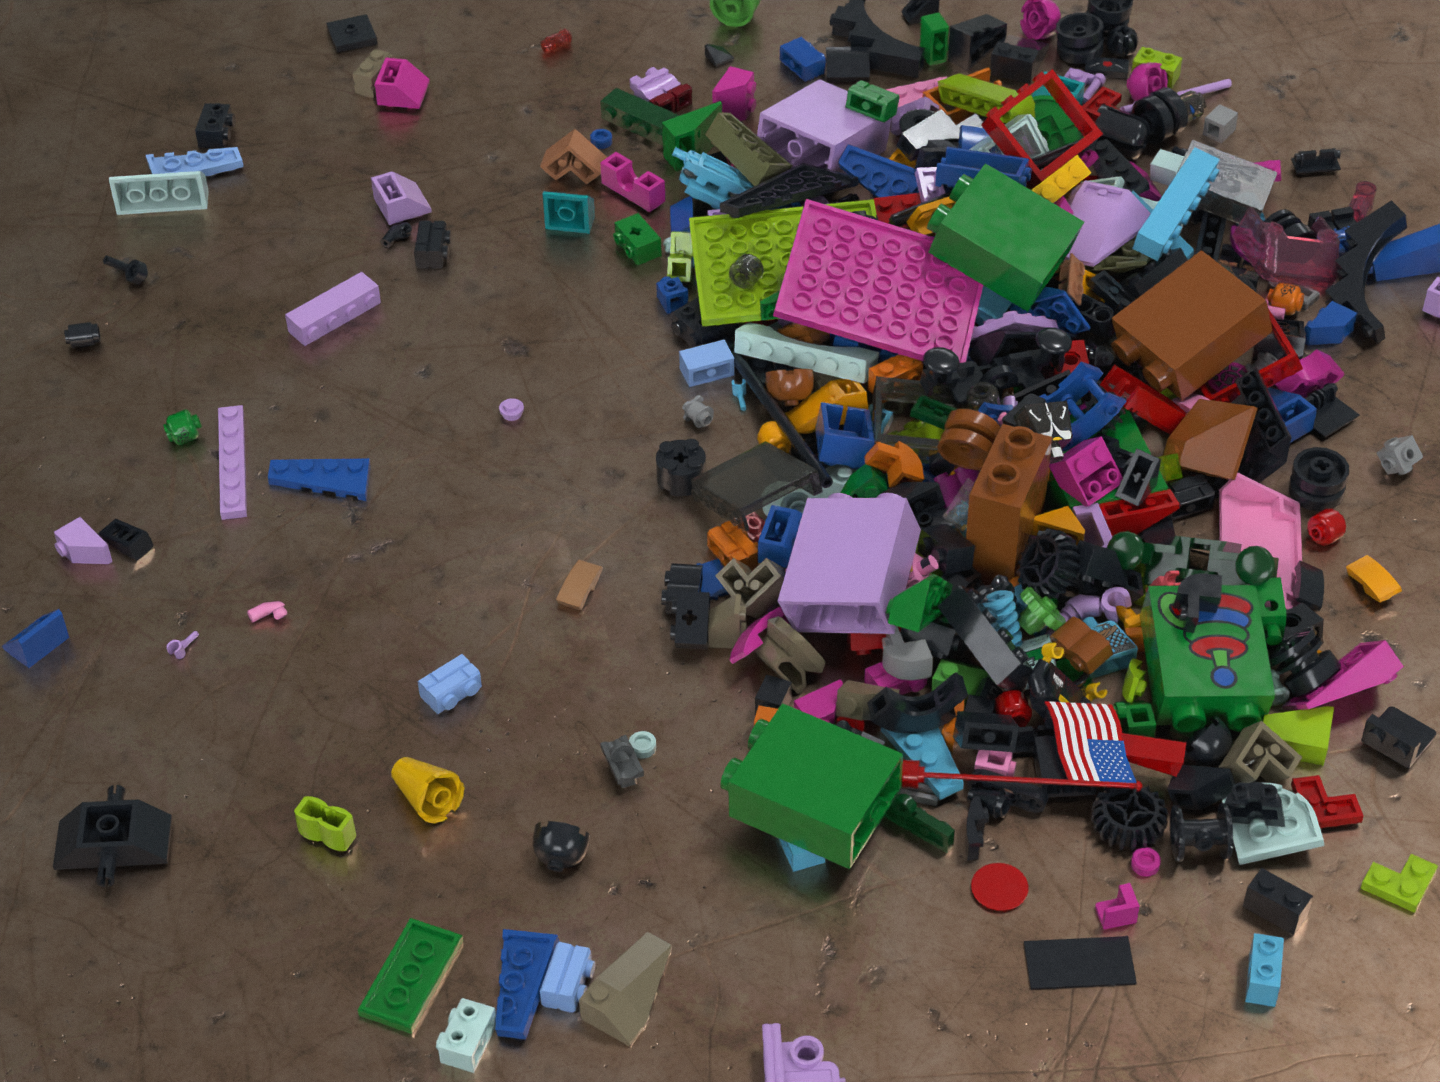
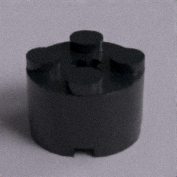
M696 439L664 441L659 445V450L656 453L658 486L662 490L664 488L670 491V494L674 496H689L698 492V488L702 484L704 486L706 483V454Z

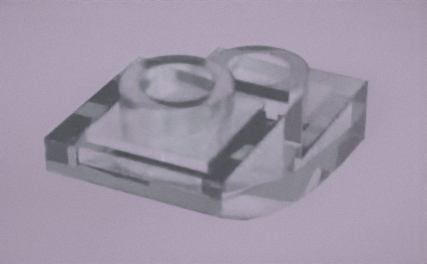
M969 478L960 488L942 516L943 519L962 532L967 527L969 494L975 483Z

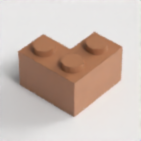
M574 129L546 150L540 167L555 180H558L571 170L584 183L588 184L601 175L600 162L606 159L607 156Z

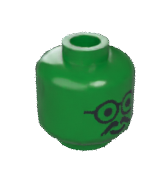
M187 409L169 415L166 418V424H163L169 441L175 442L177 445H183L199 437L198 429L202 428L198 415H192Z

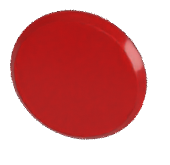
M992 863L981 867L974 874L971 890L975 899L981 905L996 911H1007L1018 907L1025 901L1029 885L1024 874L1016 867L1005 863Z

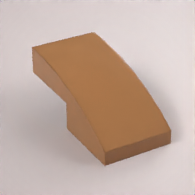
M578 560L556 598L557 603L582 611L589 592L594 591L603 567Z

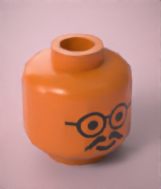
M1280 282L1274 289L1271 288L1269 290L1267 300L1271 303V306L1286 309L1285 315L1292 316L1296 311L1300 312L1304 302V293H1301V289L1297 285Z

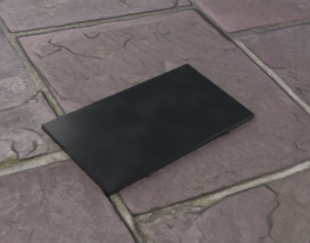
M1128 936L1024 941L1031 990L1137 984Z

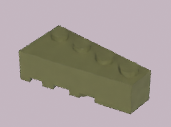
M718 112L705 134L711 140L712 145L717 147L754 186L791 169L793 166L731 113Z

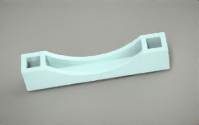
M748 322L735 330L734 353L801 369H813L814 372L860 383L868 381L869 368L878 364L879 352L860 347H835L806 343L786 337L769 326Z

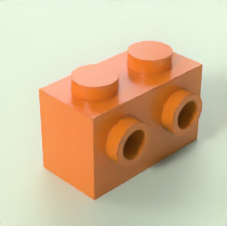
M898 354L869 368L868 390L883 404L921 386L920 379L923 363L920 360Z

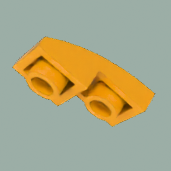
M1369 555L1346 566L1348 575L1363 584L1365 593L1379 603L1390 599L1402 591L1401 586L1391 574Z

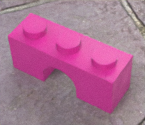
M618 152L613 153L600 162L601 182L605 186L649 212L665 202V180L650 171L637 177L632 168V161Z

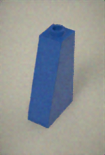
M1440 224L1390 241L1378 254L1368 274L1372 273L1376 281H1384L1440 272Z

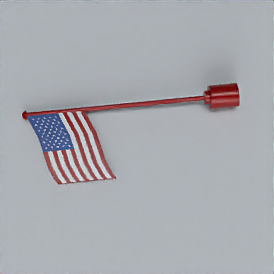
M1044 701L1053 721L1058 755L1067 779L925 772V766H920L919 760H903L901 788L918 789L919 783H925V778L1137 789V792L1142 789V783L1138 780L1136 782L1126 757L1121 724L1111 704Z

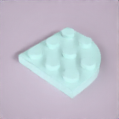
M1264 783L1274 785L1278 790L1283 805L1285 827L1266 826L1261 818H1253L1248 824L1232 823L1233 843L1240 865L1324 846L1320 826L1310 803L1298 792L1294 794L1283 789L1282 785ZM1227 797L1221 799L1222 803H1225Z

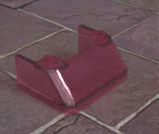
M1249 207L1232 235L1233 240L1257 273L1267 281L1329 288L1337 279L1335 260L1339 257L1340 240L1337 233L1329 227L1322 216H1318L1311 227L1317 234V239L1287 236L1280 224L1276 222H1263L1254 208Z

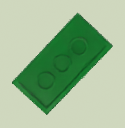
M410 918L359 1006L358 1015L412 1034L463 942V935Z

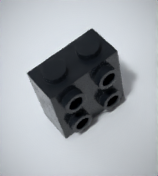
M697 297L672 312L671 328L677 336L683 338L693 348L717 342L722 335H727L729 338L735 336V330L739 328V323L702 327L699 298Z
M939 619L932 621L920 632L902 628L900 632L904 642L925 639L929 650H931V655L937 658L946 659L947 657L953 659L954 655H963L964 651L968 650V646L952 625Z
M1050 735L1035 737L1033 759L1037 778L1067 779L1058 755L1056 737ZM1038 784V787L1043 788L1048 793L1049 798L1096 795L1097 787Z

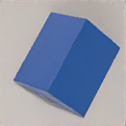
M60 609L42 615L6 642L2 648L27 668L32 667L69 638Z

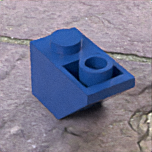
M1331 301L1326 308L1320 309L1313 321L1309 320L1306 324L1305 344L1310 346L1342 343L1354 330L1357 313Z

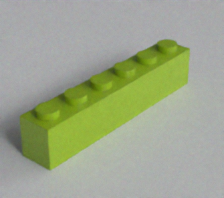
M960 73L937 81L942 103L985 117L995 106L998 110L1003 107L1001 102L1012 95L1015 98L1018 95L1015 90ZM1032 95L1003 115L1000 120L1008 123L1016 116L1031 114L1032 117H1035V102Z

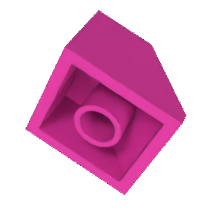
M730 66L712 91V104L721 101L722 113H731L739 121L746 120L749 114L754 112L757 103L756 99H754L756 90L754 72Z

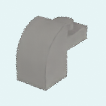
M896 626L894 634H886V637L882 638V666L887 673L902 680L932 677L933 657L925 639L904 643L898 626Z

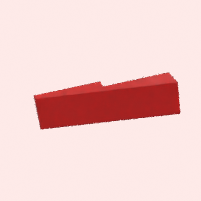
M1122 733L1128 762L1177 777L1184 763L1186 742Z

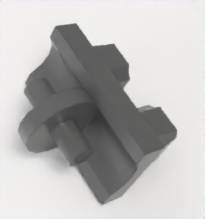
M626 735L612 742L600 743L601 750L616 782L622 788L635 785L637 778L644 776L641 764Z

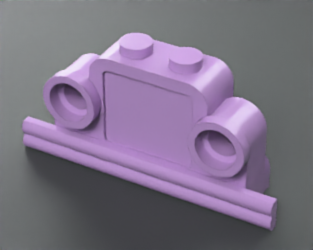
M780 1024L762 1025L765 1082H846L845 1078H839V1069L834 1063L822 1061L824 1049L822 1043L817 1038L801 1036L793 1042H782Z

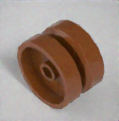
M970 409L951 411L944 426L945 431L942 433L937 445L938 452L944 459L954 465L970 470H981L1001 427L997 421L979 411Z

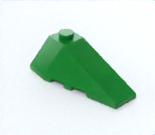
M931 574L905 589L888 602L886 614L889 615L888 624L920 632L942 614L937 606L951 594L953 585L948 581H944L938 575Z

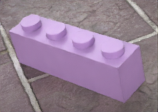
M363 272L356 274L285 314L288 332L304 346L310 344L380 304L379 286Z

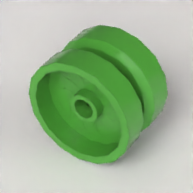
M710 0V9L720 22L728 26L739 27L750 22L761 0Z

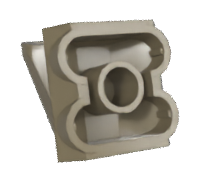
M778 616L768 619L767 635L762 639L763 644L756 648L754 652L781 679L791 681L792 689L797 694H800L806 687L805 671L822 673L826 661L783 618Z

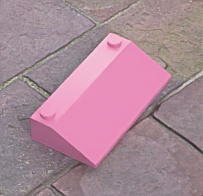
M1237 472L1235 481L1229 480L1219 490L1220 541L1242 544L1241 551L1249 546H1260L1266 548L1273 557L1279 558L1277 577H1281L1285 607L1288 610L1301 604L1296 602L1293 593V587L1298 581L1294 568L1299 560L1302 561L1300 503ZM1270 601L1265 603V607H1271Z

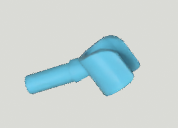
M742 379V384H735L734 380H732V394L738 398L740 409L744 411L746 410L744 399L746 381Z

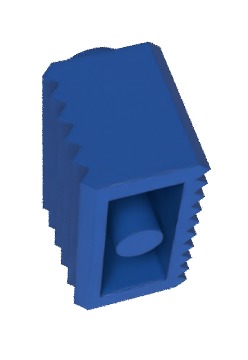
M802 36L780 46V61L805 82L807 80L810 81L811 78H817L818 75H824L825 55L817 51V49L815 50L812 44L805 41Z

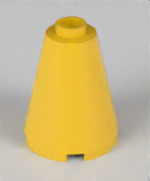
M410 757L399 759L392 768V779L419 817L426 822H442L448 818L445 815L451 810L455 812L458 809L464 796V784L455 772Z

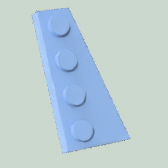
M237 147L209 149L207 153L202 154L196 151H187V155L175 156L174 152L165 153V157H154V154L146 155L151 174L201 171L205 176H212L217 173L233 171L244 167Z

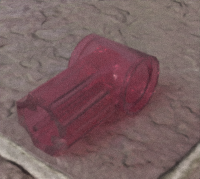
M1362 181L1356 185L1354 196L1348 206H1351L1353 209V217L1356 222L1365 218L1373 208L1377 187L1371 182Z

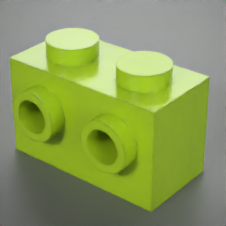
M1141 47L1133 60L1132 71L1142 63H1161V69H1165L1167 73V88L1172 89L1180 76L1182 57L1156 51L1152 48Z

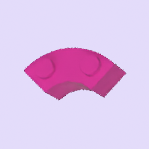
M1316 349L1309 356L1300 360L1303 367L1302 370L1279 381L1275 385L1279 390L1298 394L1306 398L1307 393L1317 389L1321 390L1326 383H1336L1345 373L1331 356Z

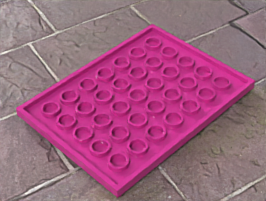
M806 199L773 316L923 361V355L928 349L944 347L952 350L958 356L960 363H963L967 359L983 285L928 253L934 237Z

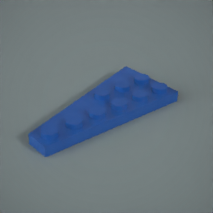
M849 144L838 161L839 168L849 175L859 177L858 183L877 198L919 193L915 176L916 170L909 166ZM943 184L945 193L952 191L954 188L953 185L947 187L946 184Z

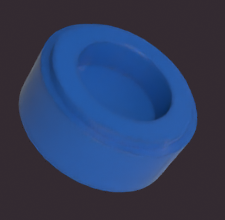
M597 129L591 133L590 141L598 149L608 148L612 145V133L606 129Z

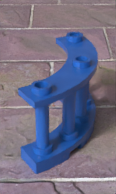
M1081 361L1074 371L1058 384V390L1048 396L1046 394L1039 396L1046 399L1049 409L1048 412L1046 408V420L1043 422V425L1049 432L1051 421L1048 415L1051 413L1052 418L1064 411L1063 406L1076 419L1075 422L1061 429L1052 420L1059 430L1070 431L1071 438L1052 440L1051 448L1061 447L1062 452L1087 440L1116 416L1127 402L1122 397L1108 392L1104 393L1099 387L1097 381L1103 375V372L1098 367ZM1090 391L1098 400V403L1084 414L1076 402ZM983 402L978 411L990 416L998 423L999 415L1003 412H1010L1014 407L1012 404L997 405Z

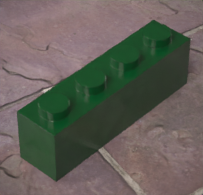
M618 88L612 90L600 101L602 119L662 146V122L679 116Z

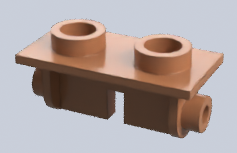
M1070 253V260H1064L1060 265L1059 281L1062 284H1059V289L1066 291L1071 300H1074L1080 306L1084 292L1083 275L1085 274V267L1073 253Z

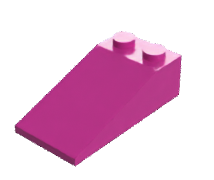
M1386 640L1359 643L1339 660L1341 666L1331 677L1310 692L1300 697H1292L1282 705L1284 711L1310 709L1382 683L1388 684L1397 678V672L1404 666Z

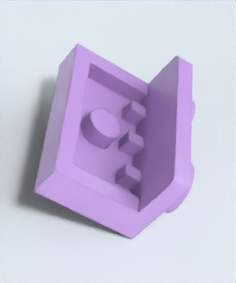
M922 97L898 107L896 115L892 117L890 132L896 136L903 133L900 130L899 121L904 113L915 109H926L936 112L939 111V105L927 97Z

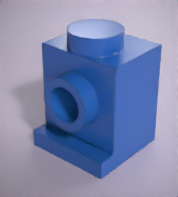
M666 276L660 282H656L657 298L666 314L672 313L688 303V289L684 288L679 277L671 278ZM678 297V301L671 302L672 298Z

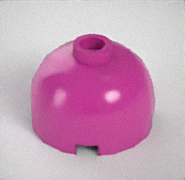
M1027 0L1021 10V13L1024 14L1023 20H1020V25L1027 38H1033L1034 40L1048 39L1056 33V24L1061 19L1059 7L1052 0Z
M1142 63L1134 68L1127 80V88L1134 101L1162 87L1167 88V73L1165 69H1161V63Z

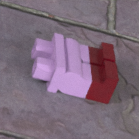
M655 67L648 69L645 73L646 77L642 79L637 75L630 78V88L634 91V96L665 108L670 112L675 113V111L678 112L692 105V87L687 83L682 85L674 75L669 74V70L665 67L657 70Z

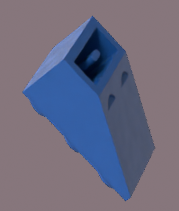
M1045 287L1028 312L1014 303L1009 308L1011 311H1017V314L1031 313L1035 317L1046 316L1047 319L1056 320L1058 329L1064 330L1066 333L1076 334L1091 328L1066 291Z
M1267 388L1292 437L1291 442L1313 430L1317 412L1316 407L1301 395Z
M771 505L758 541V563L768 558L782 568L788 567L803 513L795 509Z

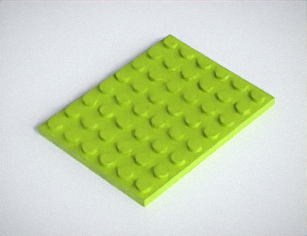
M874 199L825 204L848 212L866 211L867 215L874 216L875 218L877 215ZM804 206L764 210L745 215L741 218H732L729 214L689 218L702 327L762 321L760 301L780 291Z

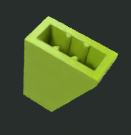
M1324 706L1264 715L1263 723L1302 756L1301 762L1324 766L1334 707Z

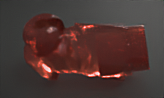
M563 29L558 33L545 37L544 40L540 41L543 52L552 53L559 49L561 45L565 43L570 44L572 42V34L568 29Z

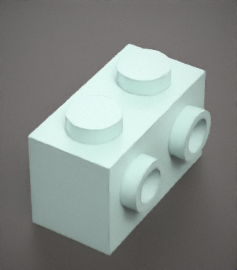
M461 998L457 1008H453L450 1012L448 1027L445 1033L441 1032L437 1039L436 1049L439 1051L440 1063L474 1073L495 1030L496 1012L494 1007Z

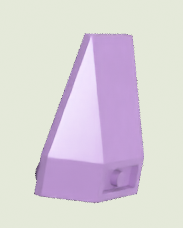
M1085 180L1063 195L1074 212L1073 215L1084 221L1071 251L1064 260H1070V253H1073L1085 266L1094 267L1134 238L1151 213L1130 190Z

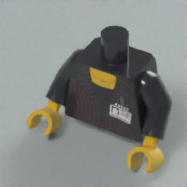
M1046 643L1042 646V655L1044 657L1042 659L1039 658L1028 677L1030 705L1045 719L1044 724L1049 729H1054V725L1044 701L1092 704L1091 702L1094 699H1101L1107 695V689L1097 692V686L1101 683L1098 682L1087 685L1086 696H1083V691L1051 662V659H1060L1064 654L1063 647L1055 648L1056 643Z

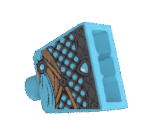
M1087 617L1083 620L1092 630L1097 631L1110 642L1113 655L1090 674L1091 679L1128 668L1131 659L1137 658L1138 647L1114 621L1098 624L1094 617Z

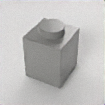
M1219 104L1205 117L1203 135L1222 143L1236 130L1238 112Z

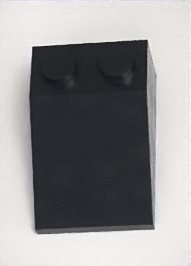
M1013 35L1004 37L997 42L991 53L990 75L1031 84L1050 44Z
M1275 319L1297 353L1299 360H1301L1306 340L1304 321ZM1272 332L1253 346L1252 360H1257L1259 353L1265 354L1266 352L1272 354L1277 361L1286 356Z

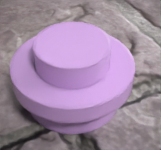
M510 398L500 404L499 411L504 419L514 421L521 417L524 406L520 400Z

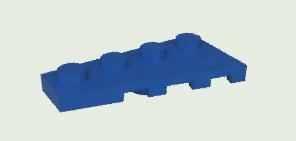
M370 459L270 460L268 482L269 485L298 490L306 487L316 493H322L323 490L335 492L336 496L345 498L347 495L357 496L358 500L366 501L371 466Z
M503 929L501 974H499L500 995L497 1000L495 1030L500 1037L526 1039L540 1000L541 986L556 944L560 941L558 935Z

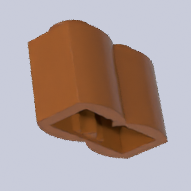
M1074 616L1050 636L1052 643H1056L1055 648L1063 647L1064 654L1061 658L1068 659L1071 665L1079 672L1083 671L1091 674L1113 655L1110 642Z

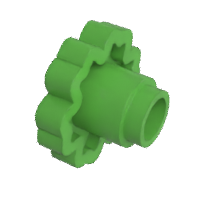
M1026 587L1020 594L1027 607L1020 613L1021 617L1018 619V622L1030 635H1033L1035 632L1039 633L1046 625L1056 631L1066 623L1065 618L1059 613L1055 603L1047 596L1042 598L1032 587Z

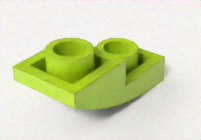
M1132 658L1129 663L1122 686V694L1125 700L1133 703L1139 696L1142 697L1147 687V681H1144L1146 671L1140 670L1143 661Z

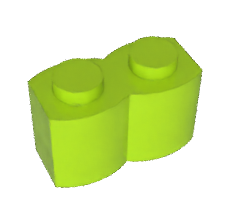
M305 796L294 810L298 831L309 840L323 841L327 847L333 850L347 851L357 837L353 816L343 808L328 806L319 798Z

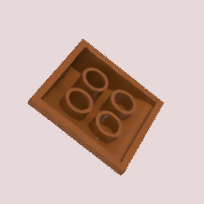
M1198 399L1167 439L1161 463L1182 472L1202 473L1205 476L1235 481L1258 408L1255 406Z

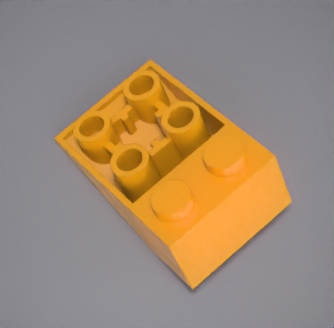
M843 378L831 380L799 403L798 406L788 411L786 416L798 433L810 434L815 430L821 402L843 405L839 424L843 425L848 406L868 409L867 392L859 382Z

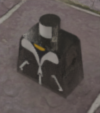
M1067 401L1024 405L1013 416L1016 425L1027 427L1035 433L1053 437L1050 463L1063 460L1064 456L1061 449L1073 438Z

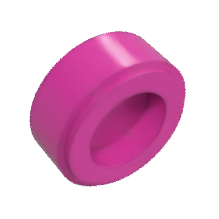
M1139 848L1132 855L1131 867L1138 875L1145 877L1153 876L1159 871L1160 855L1151 848Z

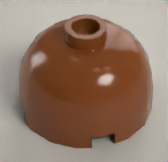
M813 369L766 372L765 382L767 390L776 401L784 402V406H798L800 400L806 399L812 393L814 388Z

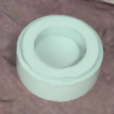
M639 731L634 733L629 739L637 758L651 757L656 751V738L650 732Z

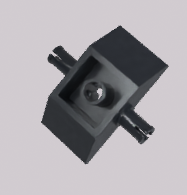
M114 785L108 788L107 801L82 802L59 821L53 861L54 870L98 867L96 883L99 886L106 887V879H108V887H111L115 884L116 866L168 864L172 815L139 799L124 800L126 789L120 785H116V794L114 793Z

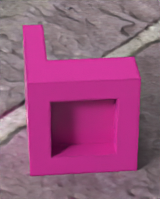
M1130 883L1119 885L1117 899L1097 902L1095 905L1103 930L1137 923L1140 906Z

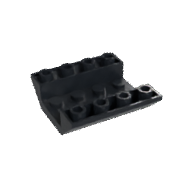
M1254 366L1235 381L1241 395L1231 403L1258 408L1238 473L1261 483L1286 464L1292 437L1258 369ZM1203 475L1207 480V484H1210L1214 490V498H1219V490L1229 480Z

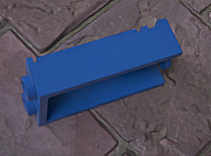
M947 147L946 158L942 157L941 163H937L935 186L941 187L942 184H946L947 187L955 186L963 174L974 179L986 163L1026 187L1027 181L1029 182L1031 179L1032 168L1028 167L1029 159Z

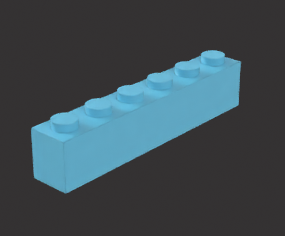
M1194 147L1138 232L1132 249L1156 261L1160 259L1163 253L1168 254L1173 244L1172 238L1177 240L1183 228L1181 225H1186L1192 215L1191 209L1194 211L1197 209L1201 201L1200 195H1206L1211 185L1209 181L1214 182L1220 171L1217 169L1219 158Z

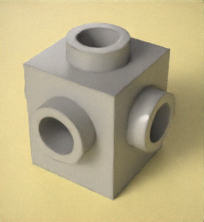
M1413 435L1391 438L1384 442L1382 449L1376 452L1387 474H1406L1413 469L1412 465L1423 458Z

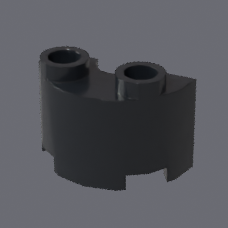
M1238 782L1232 786V791L1228 794L1224 803L1230 809L1232 823L1248 824L1253 818H1261L1266 826L1285 827L1282 800L1274 785L1260 782Z

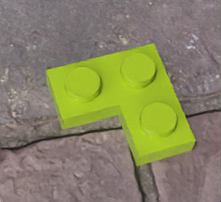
M1413 854L1410 855L1401 873L1373 862L1362 882L1361 889L1415 913L1436 874L1438 865Z

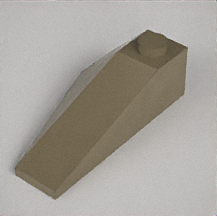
M649 932L643 935L604 970L579 999L581 1019L622 1043L631 1046L648 1023L652 1003L655 1001L657 988L661 977H663L672 945Z

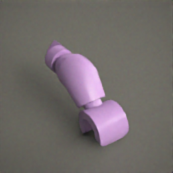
M1113 587L1106 590L1102 595V599L1100 596L1080 594L1065 602V607L1061 609L1060 614L1067 622L1073 616L1083 621L1087 617H1099L1104 613L1108 620L1118 623L1116 606H1124L1126 608L1132 606L1131 597L1128 591L1122 587ZM1049 628L1045 634L1049 633L1051 636L1055 631Z

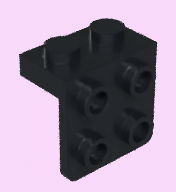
M1390 706L1380 717L1371 714L1366 720L1361 741L1409 769L1435 739L1436 731L1401 710Z

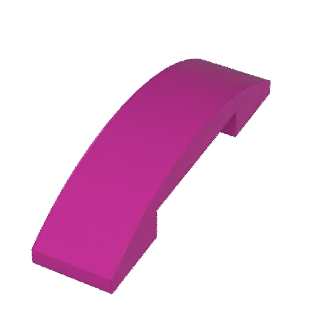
M781 607L772 610L747 627L733 647L729 659L732 664L763 644L758 634L767 628L768 619L779 616L789 624Z

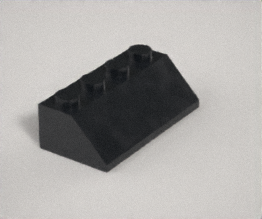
M1000 331L979 336L969 357L976 362L977 366L992 364L993 358L1041 349L1035 340L1038 332ZM1067 333L1071 340L1074 341L1076 336L1073 333ZM1049 363L1048 366H1042L1041 373L1042 375H1053L1055 368L1051 367Z
M960 585L937 607L997 686L1007 690L1024 692L1028 683V677L1033 669L1026 661L1029 659L1028 655L1019 646L1016 647L1012 643L1013 636L1006 628L999 626L996 622L998 620L997 615L989 607L985 608L981 602L983 597L974 588L968 589Z

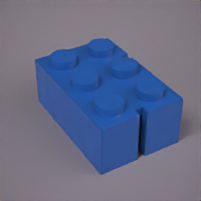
M821 402L815 427L819 461L827 465L841 464L847 465L852 469H859L865 464L864 456L875 443L870 410L848 406L843 430H838L843 405Z

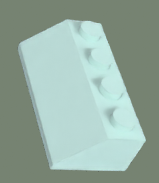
M201 171L109 177L117 215L207 209L209 191L206 176Z

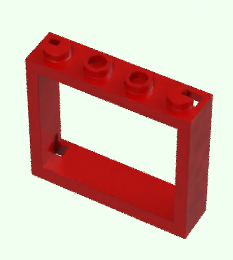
M1053 69L1046 74L1042 71L1032 79L1034 82L1032 85L1029 86L1027 83L1016 91L1018 95L1015 98L1012 95L1001 102L1003 107L999 110L996 106L986 114L988 118L981 124L1004 155L1029 159L1028 167L1032 168V174L1027 184L1031 190L1103 135ZM1044 85L1084 138L1040 171L1000 118Z
M1269 308L1272 334L1286 356L1259 370L1267 388L1303 369L1297 353ZM1236 383L1213 395L1206 384L1199 388L1202 395L1212 401L1231 403L1241 395Z

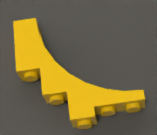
M1076 155L1033 188L1032 191L1054 203L1090 175L1091 172L1080 157Z

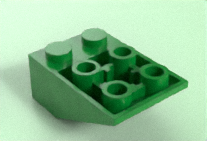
M721 101L662 122L663 157L676 172L682 170L684 161L672 156L675 147L687 153L693 150L701 155L703 152L707 154L714 147L711 140L705 134L718 112L722 113Z

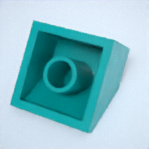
M543 191L545 229L590 234L595 219L594 198L586 195Z

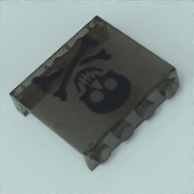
M1192 140L1178 172L1194 147L1220 159L1217 165V169L1220 170L1214 182L1209 181L1211 185L1205 196L1200 195L1201 201L1197 208L1255 230L1278 172Z

